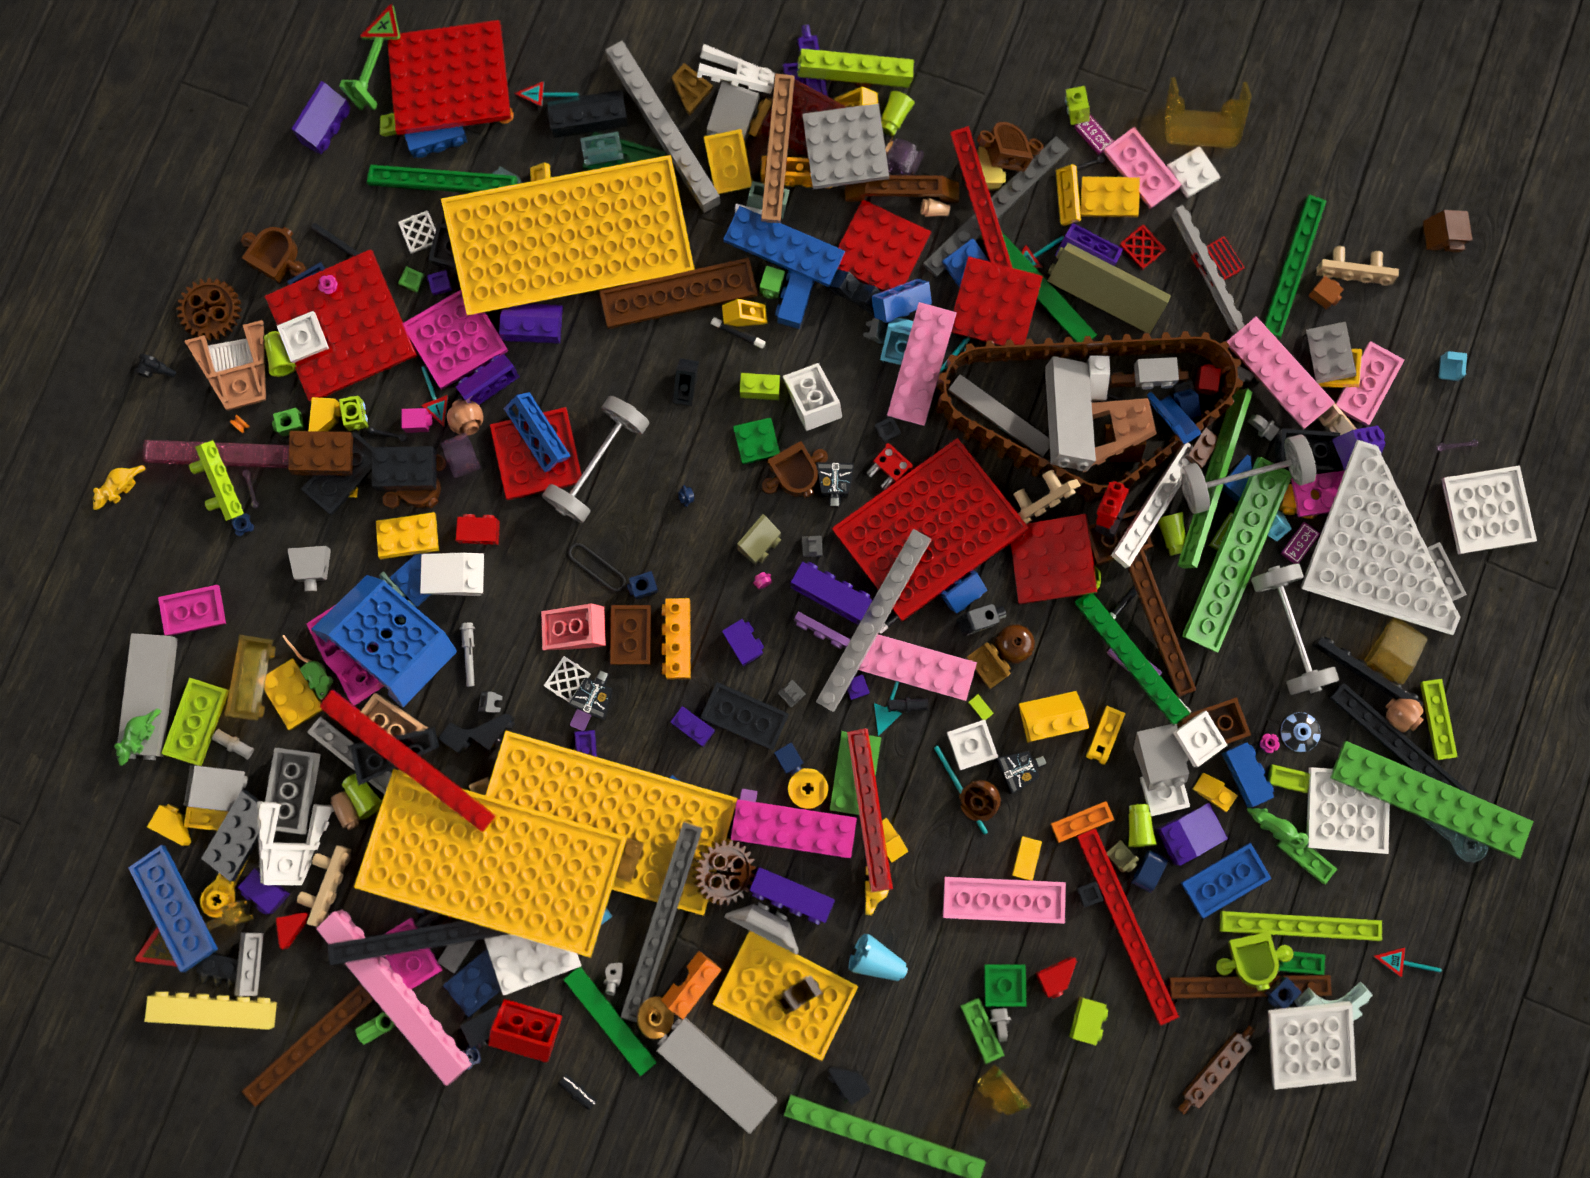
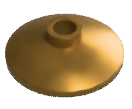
M661 997L648 998L642 1003L638 1011L637 1020L639 1028L645 1036L652 1039L662 1038L671 1030L674 1022V1013L662 1002Z

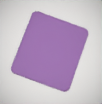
M577 709L570 726L585 731L591 715Z
M742 789L740 800L756 802L757 791Z

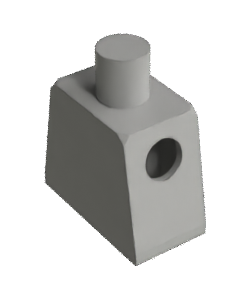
M327 546L288 548L294 580L304 582L305 592H317V581L327 579L331 553L330 548Z

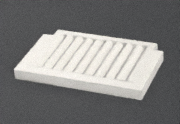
M247 338L208 346L216 372L254 362Z

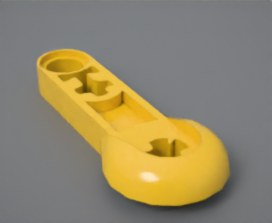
M244 867L235 881L230 882L219 873L216 880L205 888L200 898L201 908L204 913L217 918L231 911L235 903V886ZM219 894V899L222 900L221 904L217 903L216 906L213 898L218 897Z

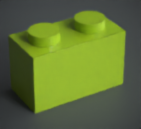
M741 373L740 398L779 400L780 375Z
M1079 997L1069 1037L1097 1045V1041L1101 1040L1103 1029H1101L1102 1021H1106L1108 1015L1106 1005Z

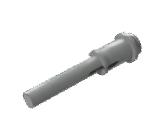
M461 623L459 628L462 636V648H464L467 687L475 686L472 647H475L473 634L475 627L473 623Z

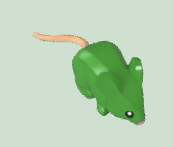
M283 635L284 640L297 657L306 662L300 670L305 680H309L308 685L310 689L314 688L319 699L322 700L333 683L332 677L327 676L323 664L302 657Z

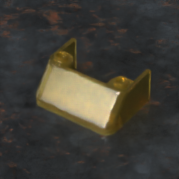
M1171 77L1165 112L1166 140L1170 144L1236 147L1241 142L1252 97L1247 82H1243L1239 100H1227L1223 104L1221 112L1184 110L1185 101L1181 96H1178L1179 90L1176 79Z
M239 635L225 717L258 721L259 717L263 718L265 706H261L269 658L274 659L276 647L272 646L273 640Z

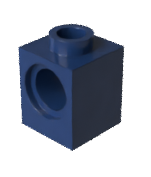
M1189 388L1173 393V400L1191 420L1201 416L1199 397L1194 390Z
M652 571L629 578L630 584H627L630 596L634 595L636 600L658 593ZM641 581L647 583V588L643 591L637 589V584Z
M792 742L774 752L786 774L790 772L793 775L802 769L801 765L804 763Z
M1281 976L1265 992L1269 997L1267 1001L1276 1009L1278 1007L1286 1009L1302 993L1284 976ZM1284 989L1285 997L1280 1000L1278 992Z

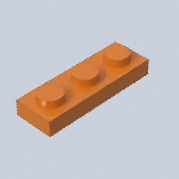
M1107 801L1053 822L1050 825L1059 843L1113 821L1114 818Z

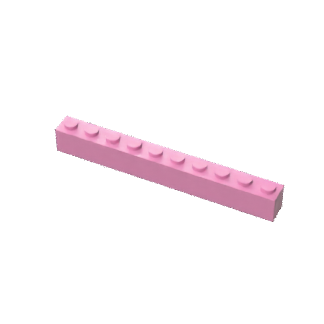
M342 909L333 912L316 928L328 944L366 938L362 929L357 927L352 922L351 916ZM378 957L345 963L446 1086L455 1081L471 1066L467 1055L456 1047L455 1041L446 1035L442 1030L441 1024L432 1018L427 1007L417 1000L415 993L406 987L399 974L393 972L385 958Z

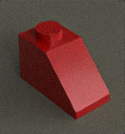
M1071 956L1035 973L1045 996H1051L1053 999L1063 995V990L1067 989L1077 962L1075 957Z

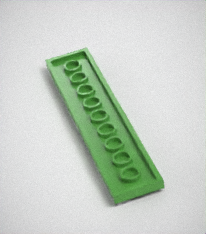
M1257 457L1252 470L1274 463L1262 457ZM1280 468L1248 478L1182 637L1213 652H1219L1291 481L1290 471Z
M1348 741L1343 742L1330 776L1335 781L1516 859L1521 858L1533 821Z

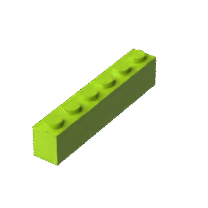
M801 49L798 58V77L909 87L913 79L914 60Z

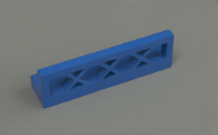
M530 392L516 395L507 404L504 410L544 472L550 471L557 463L566 461L570 457L567 449ZM515 405L519 410V416L512 410ZM524 421L529 425V432L524 428ZM534 437L539 440V448L534 444ZM545 453L548 454L549 458L551 459V462L549 464H547V462L544 459Z
M1152 392L1147 394L1155 411L1184 445L1202 434L1195 423L1170 396L1159 401Z

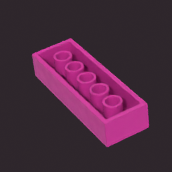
M737 799L731 840L851 858L857 818Z

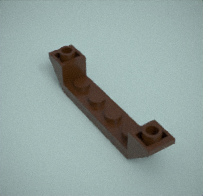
M889 175V179L845 185V201L862 202L865 196L940 197V202H959V183L944 176Z

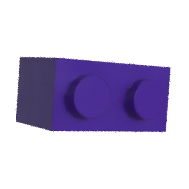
M743 619L724 629L722 633L742 666H745L763 655L762 649H764V646L759 638L755 640L752 632H754L752 626L748 621L745 623Z
M683 706L671 720V724L702 747L705 746L715 732L713 728Z
M254 868L238 887L242 890L241 894L247 900H253L257 903V909L264 914L274 913L290 895L281 885H264L261 883L260 868Z

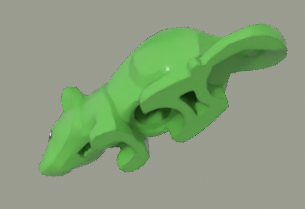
M156 708L147 715L134 717L127 722L121 743L114 745L117 749V759L120 766L128 761L131 752L141 753L144 746L141 743L144 739L148 741L155 729L152 722L161 713L160 709Z
M1247 808L1248 813L1254 820L1261 823V829L1271 831L1274 838L1284 841L1285 844L1294 849H1303L1307 846L1309 842L1308 836L1305 833H1297L1296 828L1289 821L1275 817V815L1268 813L1266 808ZM1302 839V843L1299 845L1292 844L1290 841Z

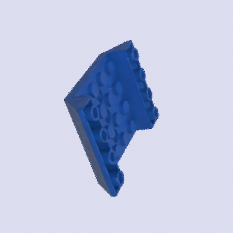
M366 575L311 629L324 642L327 643L331 640L389 689L388 696L402 708L457 653V650L441 628L384 580ZM396 617H403L406 623L398 625L394 619ZM387 630L391 632L392 637L384 639L380 633ZM374 644L378 647V651L371 653L367 650V646Z

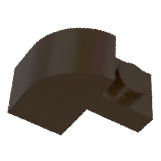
M810 975L798 980L774 998L786 1015L799 1008L805 1002L817 997L822 992L819 989L818 983Z

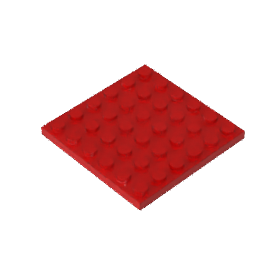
M499 20L400 33V39H388L397 135L511 120L502 32Z
M371 249L265 296L277 326L312 311L317 316L329 349L295 362L296 372L309 402H312V397L323 398L417 356ZM332 275L335 277L337 282L335 292L325 294L319 290V279L322 276Z

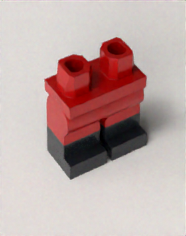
M1115 481L1109 483L1097 510L1096 533L1114 539L1128 506L1124 501L1129 489L1125 488L1123 484Z

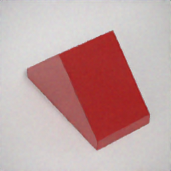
M310 912L276 918L280 948L287 949L290 947L307 924Z

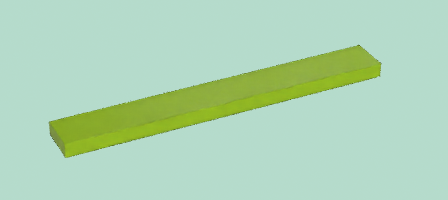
M1220 911V931L1253 934L1270 932L1271 935L1382 941V920Z

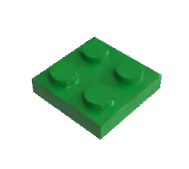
M771 418L733 426L742 465L769 459L780 453Z
M984 964L985 1006H1026L1025 964Z

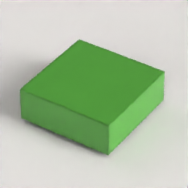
M406 267L398 284L417 293L425 275Z

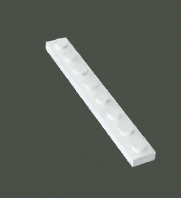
M1186 443L1177 451L1111 554L1124 568L1131 565L1181 486L1180 469L1182 466L1192 464L1185 458L1191 447L1189 443Z

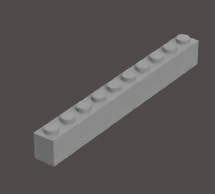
M620 41L606 49L608 61L667 155H671L673 165L703 213L719 205L720 196L624 42Z

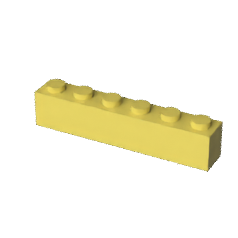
M156 991L155 995L148 996L145 1022L270 1029L275 1024L277 1002H270V998H258L257 1001H250V997L238 996L237 1000L229 999L230 996L217 995V998H209V994H196V997H189V993H176V996H169L168 992Z

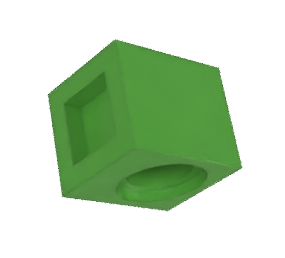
M766 266L760 285V293L764 297L770 299L779 297L785 278V271Z
M297 408L273 414L274 421H272L274 431L278 432L282 437L290 435V431H306L302 414ZM291 419V424L284 427V422Z

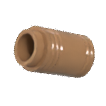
M343 791L331 797V805L342 828L351 830L357 827L361 819L346 792Z

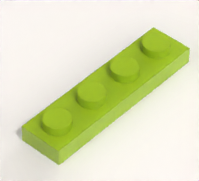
M1442 679L1420 682L1435 760L1457 757V751Z

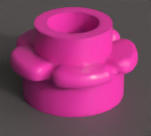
M328 275L322 276L319 279L320 284H318L321 292L331 294L336 291L337 282L335 277Z
M762 572L756 575L753 582L758 589L767 587L772 583L771 574Z
M1264 734L1260 741V746L1265 752L1273 753L1274 750L1276 751L1279 748V739L1274 734Z

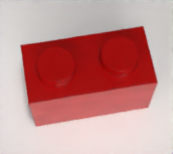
M463 514V517H457L456 541L461 544L498 545L500 522L493 515H483V518H477L473 514Z

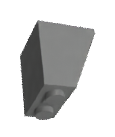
M722 81L707 127V136L742 129L745 143L751 130L749 128L750 123L758 112V93Z
M1169 724L1139 731L1136 734L1133 750L1148 791H1161L1173 785L1174 787H1179L1188 780L1189 771L1184 752L1173 732L1178 730L1177 725Z
M190 765L184 806L229 811L242 788H246L247 776H244L245 772Z

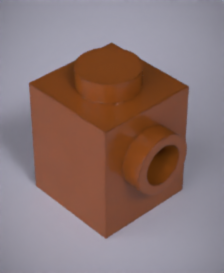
M1324 276L1308 296L1325 309H1328L1331 305L1335 306L1342 298L1340 293L1343 291V288L1340 287L1337 281Z

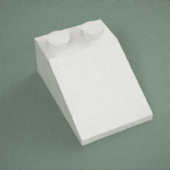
M819 363L783 376L798 416L806 431L842 418L840 401Z
M422 554L420 594L481 596L483 593L484 554Z

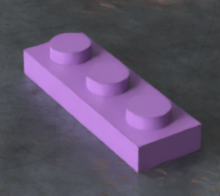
M799 611L794 618L798 627L803 630L809 628L814 631L813 635L822 640L824 638L831 640V645L838 649L842 647L846 649L850 642V639Z

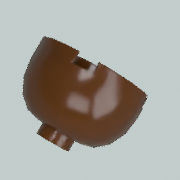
M1012 624L1004 627L995 639V647L999 652L998 655L1002 660L1011 664L1026 661L1034 651L1035 640L1033 634L1022 625Z
M973 781L963 788L959 795L962 811L974 821H988L996 814L1000 807V794L997 788L987 781Z

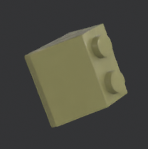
M762 514L737 543L738 551L755 565L758 562L763 563L769 555L767 553L771 547L776 548L781 542V532Z

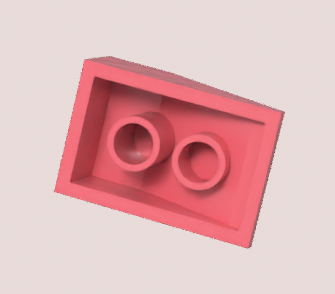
M591 603L541 611L542 649L544 651L606 646L603 606Z

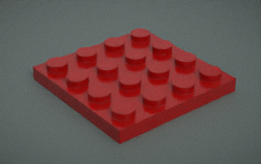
M862 200L838 247L845 251L838 270L850 272L859 282L876 286L881 292L905 284L931 231Z
M968 256L954 307V312L957 313L951 333L984 342L993 341L995 345L1004 346L1007 340H1012L1014 345H1024L1043 276Z
M566 407L543 412L570 454L566 461L557 463L548 472H544L511 420L490 424L507 500L542 493L549 484L559 488L572 486L582 476ZM524 421V428L529 432V425ZM534 437V444L539 448V440ZM545 453L544 459L547 462V464H549L551 462V459L549 458L548 454Z
M1087 514L1026 524L1029 530L1011 542L1019 604L1098 593Z

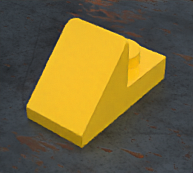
M1202 773L1192 788L1224 812L1229 810L1238 796L1224 786L1225 783L1205 773Z
M885 818L882 820L887 856L892 863L906 854L908 850L889 820Z

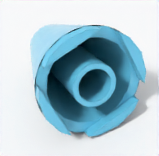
M863 934L854 947L857 949L855 956L851 954L849 960L850 971L899 981L906 976L907 967L902 959L869 934Z

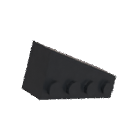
M435 727L393 735L419 756L439 747ZM365 742L350 745L358 786L397 768Z

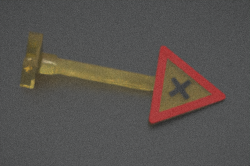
M244 900L222 906L221 910L223 913L221 916L205 923L208 931L223 924L232 926L254 919L252 915L246 916L242 907L248 904L247 901ZM157 927L136 956L135 961L177 966Z

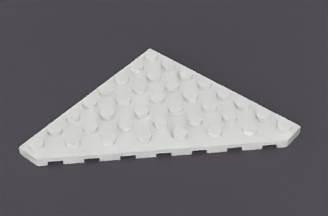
M1357 440L1301 588L1453 635L1460 620V615L1405 505V501L1393 480L1392 474L1378 446Z

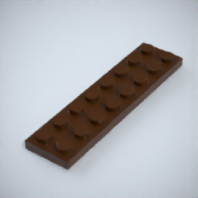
M749 258L599 291L608 329L724 304L736 299L742 300L758 296Z

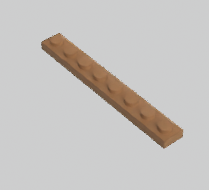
M775 74L761 222L781 223L795 77L793 75Z

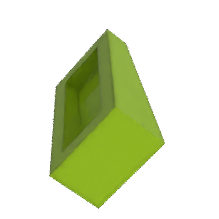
M979 694L968 702L982 720H986L994 714Z

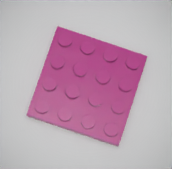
M461 290L403 323L408 336L441 390L474 372L479 367L486 365L495 356H501L508 352L485 312L467 316Z

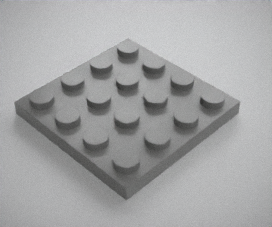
M879 103L803 114L813 189L889 179Z

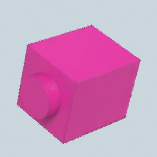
M425 408L402 409V429L406 433L429 432V426H432V415Z

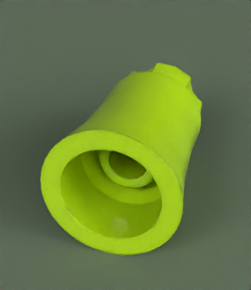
M891 91L888 104L881 117L884 134L894 136L896 131L899 130L906 115L915 104L909 96L898 91Z
M277 331L269 332L263 337L269 364V374L272 376H284L294 372L296 365L290 361L280 333Z
M1183 512L1161 517L1157 522L1170 556L1180 554L1186 540Z
M356 773L343 781L342 786L361 820L380 810L382 800L366 782L358 786Z
M1137 804L1129 806L1128 847L1157 845L1149 805Z

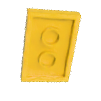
M742 129L705 136L704 141L713 184L718 194L751 187L752 177Z
M1082 177L1080 216L1138 217L1140 177Z
M435 512L376 521L378 557L380 559L439 551Z
M290 659L258 679L288 730L294 729L322 711L319 707L321 704L314 690L310 689L309 682L305 680L295 659Z

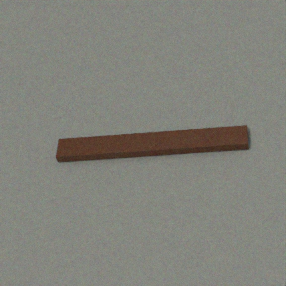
M1142 547L1131 565L1127 568L1177 697H1181L1196 691V687Z
M1283 975L1302 993L1310 988L1317 996H1332L1331 975ZM1238 976L1168 977L1169 996L1171 999L1268 997L1265 994L1267 990L1257 991V987L1246 985ZM1275 976L1273 981L1269 983V987H1271L1281 976ZM1284 989L1278 992V997H1285Z
M362 983L242 1091L254 1107L259 1105L374 1000Z

